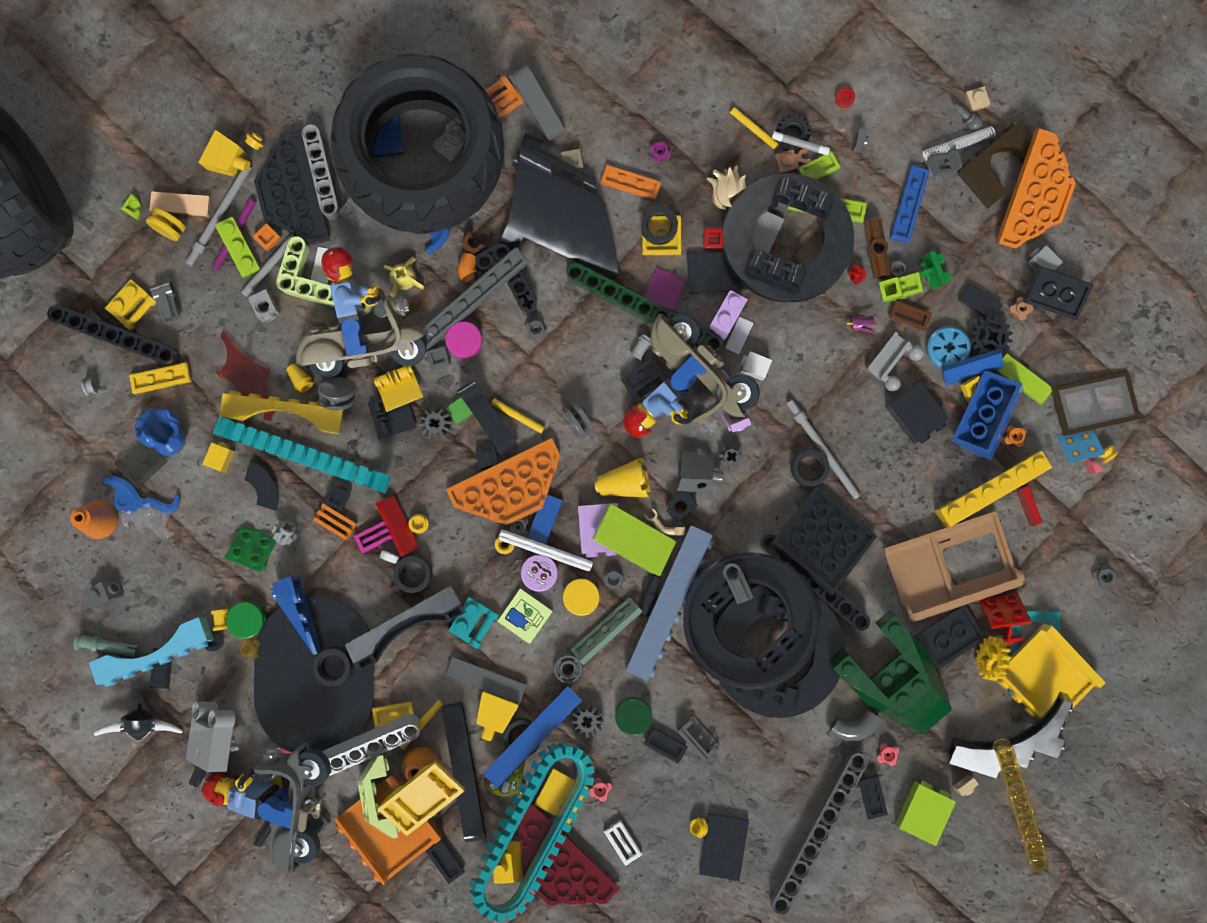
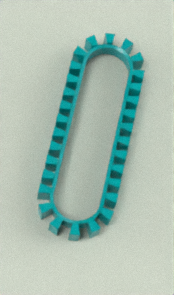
M219 416L212 432L250 447L254 445L253 448L262 451L265 449L267 453L359 485H367L368 488L386 493L392 478L381 472L371 471L361 465L359 467V465L347 460L330 456L324 452L307 448L278 436L270 435L263 431L257 432V429Z

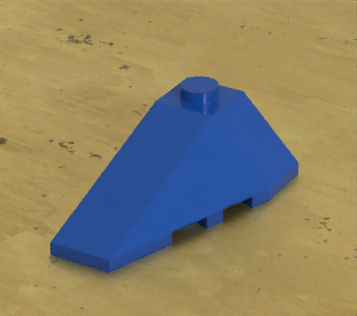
M290 576L272 583L273 588H271L273 598L277 599L278 604L312 654L320 653L321 649L300 576Z

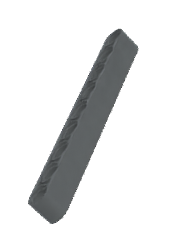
M853 750L846 755L770 897V904L776 914L785 915L790 911L866 769L867 758L859 751ZM860 756L861 762L854 766L852 764L853 758ZM851 774V781L843 783V776ZM836 792H842L841 799L834 801L833 795ZM829 809L832 810V816L827 819L824 818V812ZM816 828H823V833L820 836H814ZM808 845L813 846L814 849L812 853H804V850ZM797 864H804V868L802 871H795V866ZM787 882H794L792 889H785ZM778 900H784L785 904L782 907L778 908L775 906Z

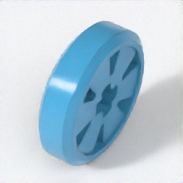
M953 326L937 329L930 335L926 344L929 360L941 369L944 366L968 359L971 351L968 336L961 329ZM948 343L951 344L950 347H953V350L949 351V353L946 352L947 349H944V346Z

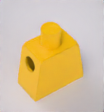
M216 130L198 162L207 170L229 176H235L238 169L246 172L250 167V161L244 159L246 152Z
M483 691L476 724L484 727L480 737L487 741H492L495 731L503 734L519 703Z
M520 841L509 842L506 848L508 851H504L493 872L495 884L522 881L523 870Z

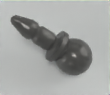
M954 104L956 112L964 119L963 123L967 124V128L970 131L975 132L981 129L983 122L980 117L975 116L973 112L969 113L963 106Z

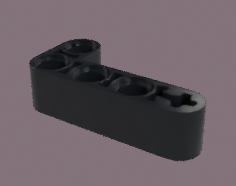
M497 244L478 254L475 260L478 270L485 274L502 259L497 254L500 251H506L508 254L511 251L506 244ZM484 259L490 260V264L486 267L480 266L481 261ZM520 270L507 284L521 312L526 316H531L536 313L538 306ZM519 284L525 286L524 291L520 293L515 291V287ZM523 298H527L529 304H531V309L526 307Z
M471 380L457 390L501 455L518 445L474 380Z

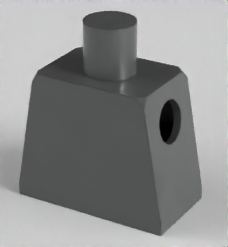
M682 450L678 462L677 491L708 492L712 482L722 483L724 472L713 470L712 458Z

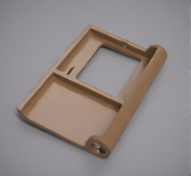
M997 511L884 549L885 558L908 623H913L1023 585V581H1025L1023 572L1014 565ZM992 533L1003 563V569L954 585L943 556V549Z

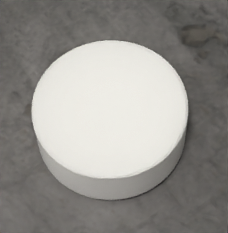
M385 550L381 551L379 558L395 564L400 559L398 555Z

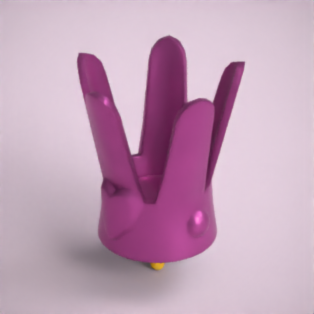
M876 315L866 317L853 316L852 323H847L852 325V331L876 334L871 329L861 327L876 325L877 321L874 319H865L875 317Z

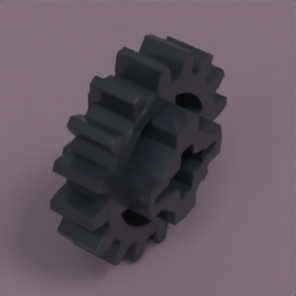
M986 316L984 320L982 318L978 319V324L972 325L975 330L969 332L973 336L969 340L974 342L971 349H978L977 355L997 349L1003 355V349H1010L1007 343L1013 342L1012 339H1009L1013 332H1008L1007 330L1010 324L1004 326L1005 319L998 321V316H993L991 320L990 316ZM988 324H993V325L997 326L998 328H997V329L992 328L991 325H988ZM990 334H993L994 336L991 338L992 340H988ZM984 345L990 346V348L993 349V350H988V349L984 348L983 346H984Z

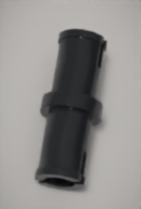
M650 575L646 591L642 593L643 599L639 607L643 611L641 614L650 616L654 600L658 598L657 592L662 578Z

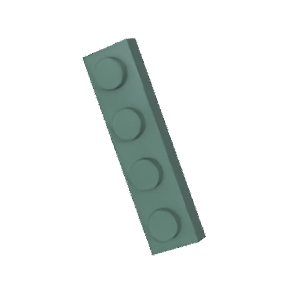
M628 597L578 642L571 651L584 665L643 611Z

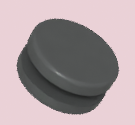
M342 377L324 379L318 385V402L328 410L339 411L347 409L355 402V386L350 380Z
M573 401L569 404L572 413L564 407L561 409V415L571 431L581 440L585 438V432L592 433L594 427L584 410L578 403Z

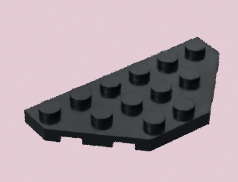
M299 129L284 133L280 136L274 151H271L266 159L265 166L260 174H257L254 179L262 215L269 222L296 237H301L312 246L331 241L324 214L319 206L302 131Z

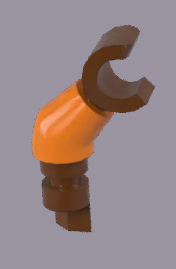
M472 232L467 233L463 239L462 248L465 253L462 254L457 266L459 277L461 280H464L465 284H469L468 288L477 281L476 255L480 254L484 247L481 244L477 248H471L468 245V241L473 238Z

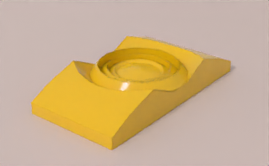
M434 761L420 769L405 785L398 787L381 803L378 810L408 836L463 793L465 788L440 764Z

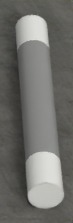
M774 131L772 136L774 140L827 156L830 150L829 147Z

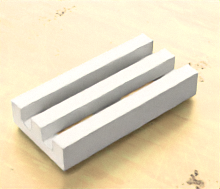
M621 819L604 830V833L625 866L642 855V852ZM618 827L621 828L624 835L626 836L631 846L635 850L636 854L633 855L630 848L624 841L623 837L617 830ZM614 831L630 858L626 859L610 832Z

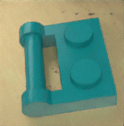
M469 597L463 606L466 613L455 619L449 632L469 643L474 648L479 649L482 645V639L499 615ZM482 613H485L487 618L473 639L469 635Z

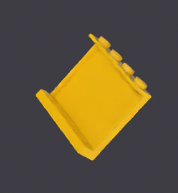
M1043 624L1011 656L1008 662L1010 667H1006L1007 674H1002V679L997 681L1004 689L1008 688L1012 692L1011 697L1016 702L1022 703L1025 706L1024 710L1032 718L1035 716L1037 720L1042 718L1053 705L1060 691L1069 695L1074 707L1094 686L1101 688L1105 684L1104 680L1059 632L1048 624Z

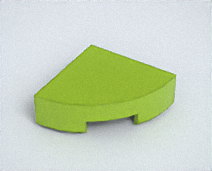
M131 193L121 207V210L139 221L142 214V206L139 199Z

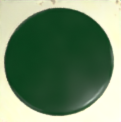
M626 698L616 709V724L627 735H641L648 730L652 723L651 709L641 698Z

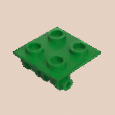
M242 525L226 552L224 559L261 573V571L266 570V562L277 542L272 536Z

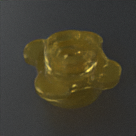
M250 638L244 639L240 646L242 656L244 658L251 657L252 659H257L260 642L258 640L252 641Z

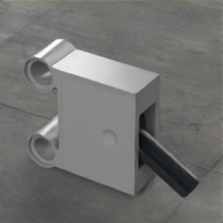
M194 702L192 706L186 760L196 765L189 784L195 788L199 787L206 772L227 771L229 752L239 750L238 744L231 743L235 741V736H232L235 713L233 710H218L216 702Z

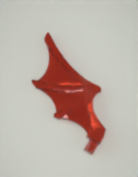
M222 331L221 339L224 341L227 349V360L223 369L216 371V374L220 378H225L232 382L237 391L241 392V396L249 397V393L261 395L262 399H269V396L272 395L267 389L266 378L271 373V370L254 363L244 356L226 333ZM276 411L266 412L263 420L270 422Z

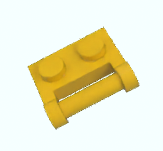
M130 279L105 309L132 331L138 320L151 306H155L157 302ZM144 298V303L136 310V312L129 319H127L126 317L130 314V312Z

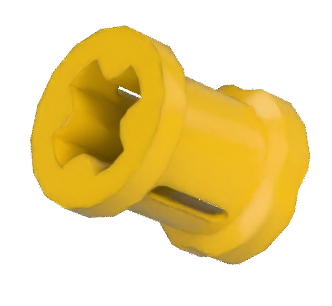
M229 609L211 611L214 619L213 631L228 629L226 617Z

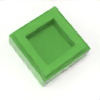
M459 398L445 408L457 425L473 414L462 398Z

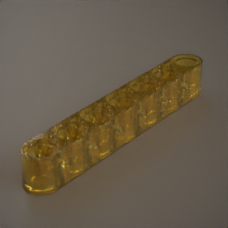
M999 738L994 742L993 749L1024 851L1031 869L1035 872H1043L1048 868V859L1016 753L1008 739ZM1004 748L1008 749L1007 752H1000ZM1008 767H1014L1012 770L1006 771ZM1014 785H1019L1018 788L1011 789ZM1024 803L1023 806L1017 807L1018 804ZM1024 822H1030L1027 825H1023Z

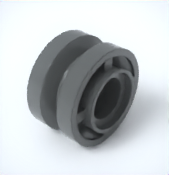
M563 653L555 659L553 670L557 679L561 682L573 683L581 676L582 665L574 654ZM565 664L573 665V669L570 672L562 671Z

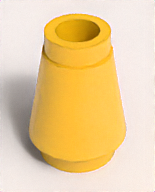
M291 364L286 369L297 391L304 393L311 389L313 386L312 378L299 366Z

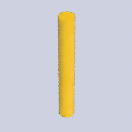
M734 107L731 110V115L771 148L775 149L779 143L772 139L771 136L737 108Z
M494 398L491 402L493 407L542 434L545 429L541 424Z
M439 699L420 719V731L444 705ZM410 742L405 743L399 747L404 750Z

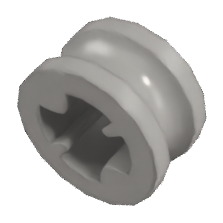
M91 376L88 380L85 378L81 379V386L85 395L89 396L91 393H98V385L94 377Z

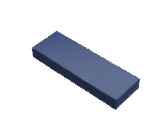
M997 349L942 367L946 386L981 375L984 370L990 372L1003 368L1002 353Z
M547 495L543 509L536 513L527 537L528 539L546 545L563 500Z

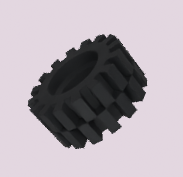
M791 113L788 117L785 115L779 121L776 132L786 134L788 127L795 126L800 130L798 138L809 141L812 131H810L811 125H808V119L804 120L805 116L798 117V113L792 116ZM776 140L780 143L779 146L781 148L785 147L786 151L788 149L794 151L795 149L797 151L801 150V147Z

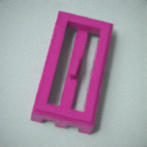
M384 521L354 535L361 553H365L392 539L391 535L365 548L363 547L364 544L388 533L387 528L362 541L359 539L384 526Z

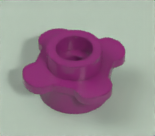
M660 141L649 147L655 163H659L662 159H669L671 156L665 141Z

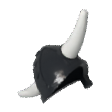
M138 703V709L124 715L121 718V722L102 727L94 732V735L97 736L108 732H125L131 738L141 740L151 731L166 730L182 733L183 730L172 724L156 721L155 715L142 709V703Z

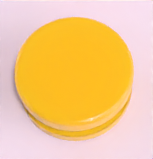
M153 208L152 214L145 220L146 223L166 238L178 241L180 235L176 231L183 233L186 229L185 225L168 212L160 208Z
M576 579L566 586L563 592V602L567 610L572 614L578 616L588 615L598 606L600 599L599 591L591 581Z

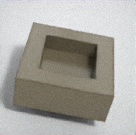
M580 149L561 152L563 161L579 170H583Z

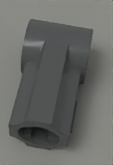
M172 281L151 286V293L158 304L162 321L171 322L180 318L175 300L177 294Z
M731 563L723 569V576L727 580L737 604L754 598L743 574L742 567ZM732 567L738 570V576L734 579L730 578L728 574L729 569Z

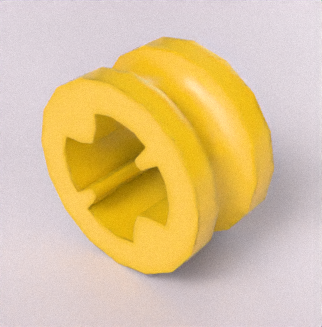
M1109 445L1103 449L1105 454L1098 457H1102V462L1106 463L1118 454V451H1114L1113 445Z

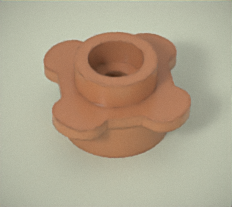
M1022 297L1018 298L1016 304L1010 307V312L1021 321L1025 320L1026 315L1033 311V306L1022 302L1024 299Z

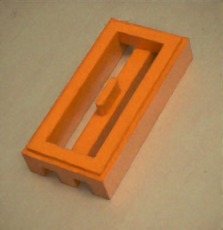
M324 503L321 505V509L318 510L316 517L313 518V521L346 541L357 523ZM324 511H329L330 513L334 514L335 516L350 524L351 527H346L345 525L341 524L340 522L325 514ZM322 516L347 532L346 535L320 520V517Z

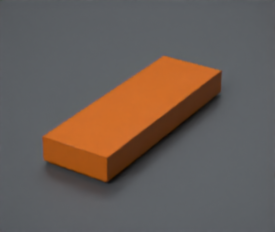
M606 164L601 184L656 201L661 181Z

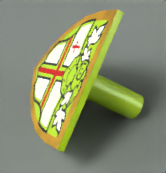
M526 759L498 788L488 779L483 784L490 792L498 796L505 797L519 795V793L523 794L517 789L522 783Z

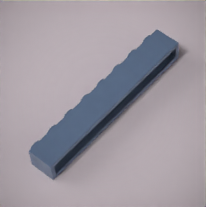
M692 525L689 526L627 664L626 672L648 681L649 677H654L657 667L654 665L657 659L661 660L665 649L662 647L665 641L669 642L673 634L671 627L673 623L677 624L682 613L679 612L682 604L685 605L688 589L690 586H693L698 576H695L697 569H702L706 558L703 556L705 551H710L714 540L711 539L713 535Z

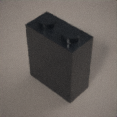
M921 381L885 407L913 444L918 442L923 444L931 438L930 433L934 430L936 432L942 430L947 426L945 422L949 420L948 416Z

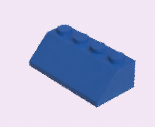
M984 370L952 441L975 455L992 460L1023 393L1022 383Z

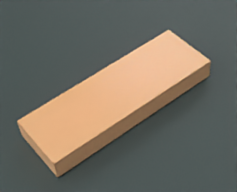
M151 192L149 211L152 212V209L156 207L169 214L209 217L211 197Z

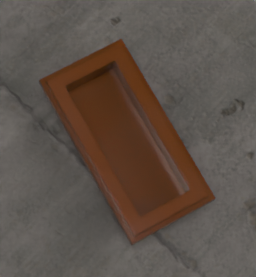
M895 300L889 318L926 331L932 313Z

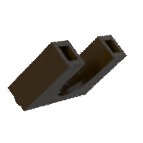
M1019 121L1016 125L1011 123L1004 130L1005 134L1003 136L997 135L989 142L991 146L987 149L985 147L981 148L975 154L976 158L973 161L968 159L964 162L962 170L957 174L987 209L1008 192L991 171L990 162L992 156L999 152H1008L1016 156L1022 164L1024 163L1033 133L1022 121Z

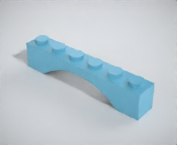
M198 617L181 624L168 643L150 655L135 659L124 658L118 655H106L89 662L96 685L109 687L117 684L116 680L123 678L125 680L134 677L137 671L146 672L153 669V665L156 663L162 665L172 661L171 657L176 655L182 657L189 654V650L193 648L198 650L207 647L208 642L213 641L214 638L207 618Z

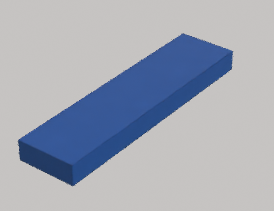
M914 165L910 166L890 239L906 244L910 243L930 170Z

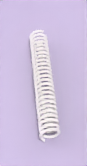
M990 126L975 131V133L958 137V139L956 138L955 140L953 139L952 141L950 140L949 142H944V144L922 151L923 158L927 161L932 156L947 154V152L949 153L952 150H958L961 147L964 148V146L967 147V145L978 143V141L981 142V140L984 141V139L995 137L996 132Z

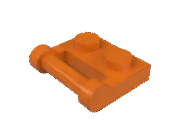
M505 75L501 76L498 82L485 90L490 97L501 88H506L505 91L492 99L500 120L524 103Z

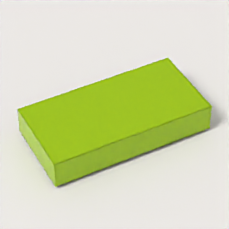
M831 150L828 156L823 154L799 167L797 171L799 175L819 180L837 171L841 166Z

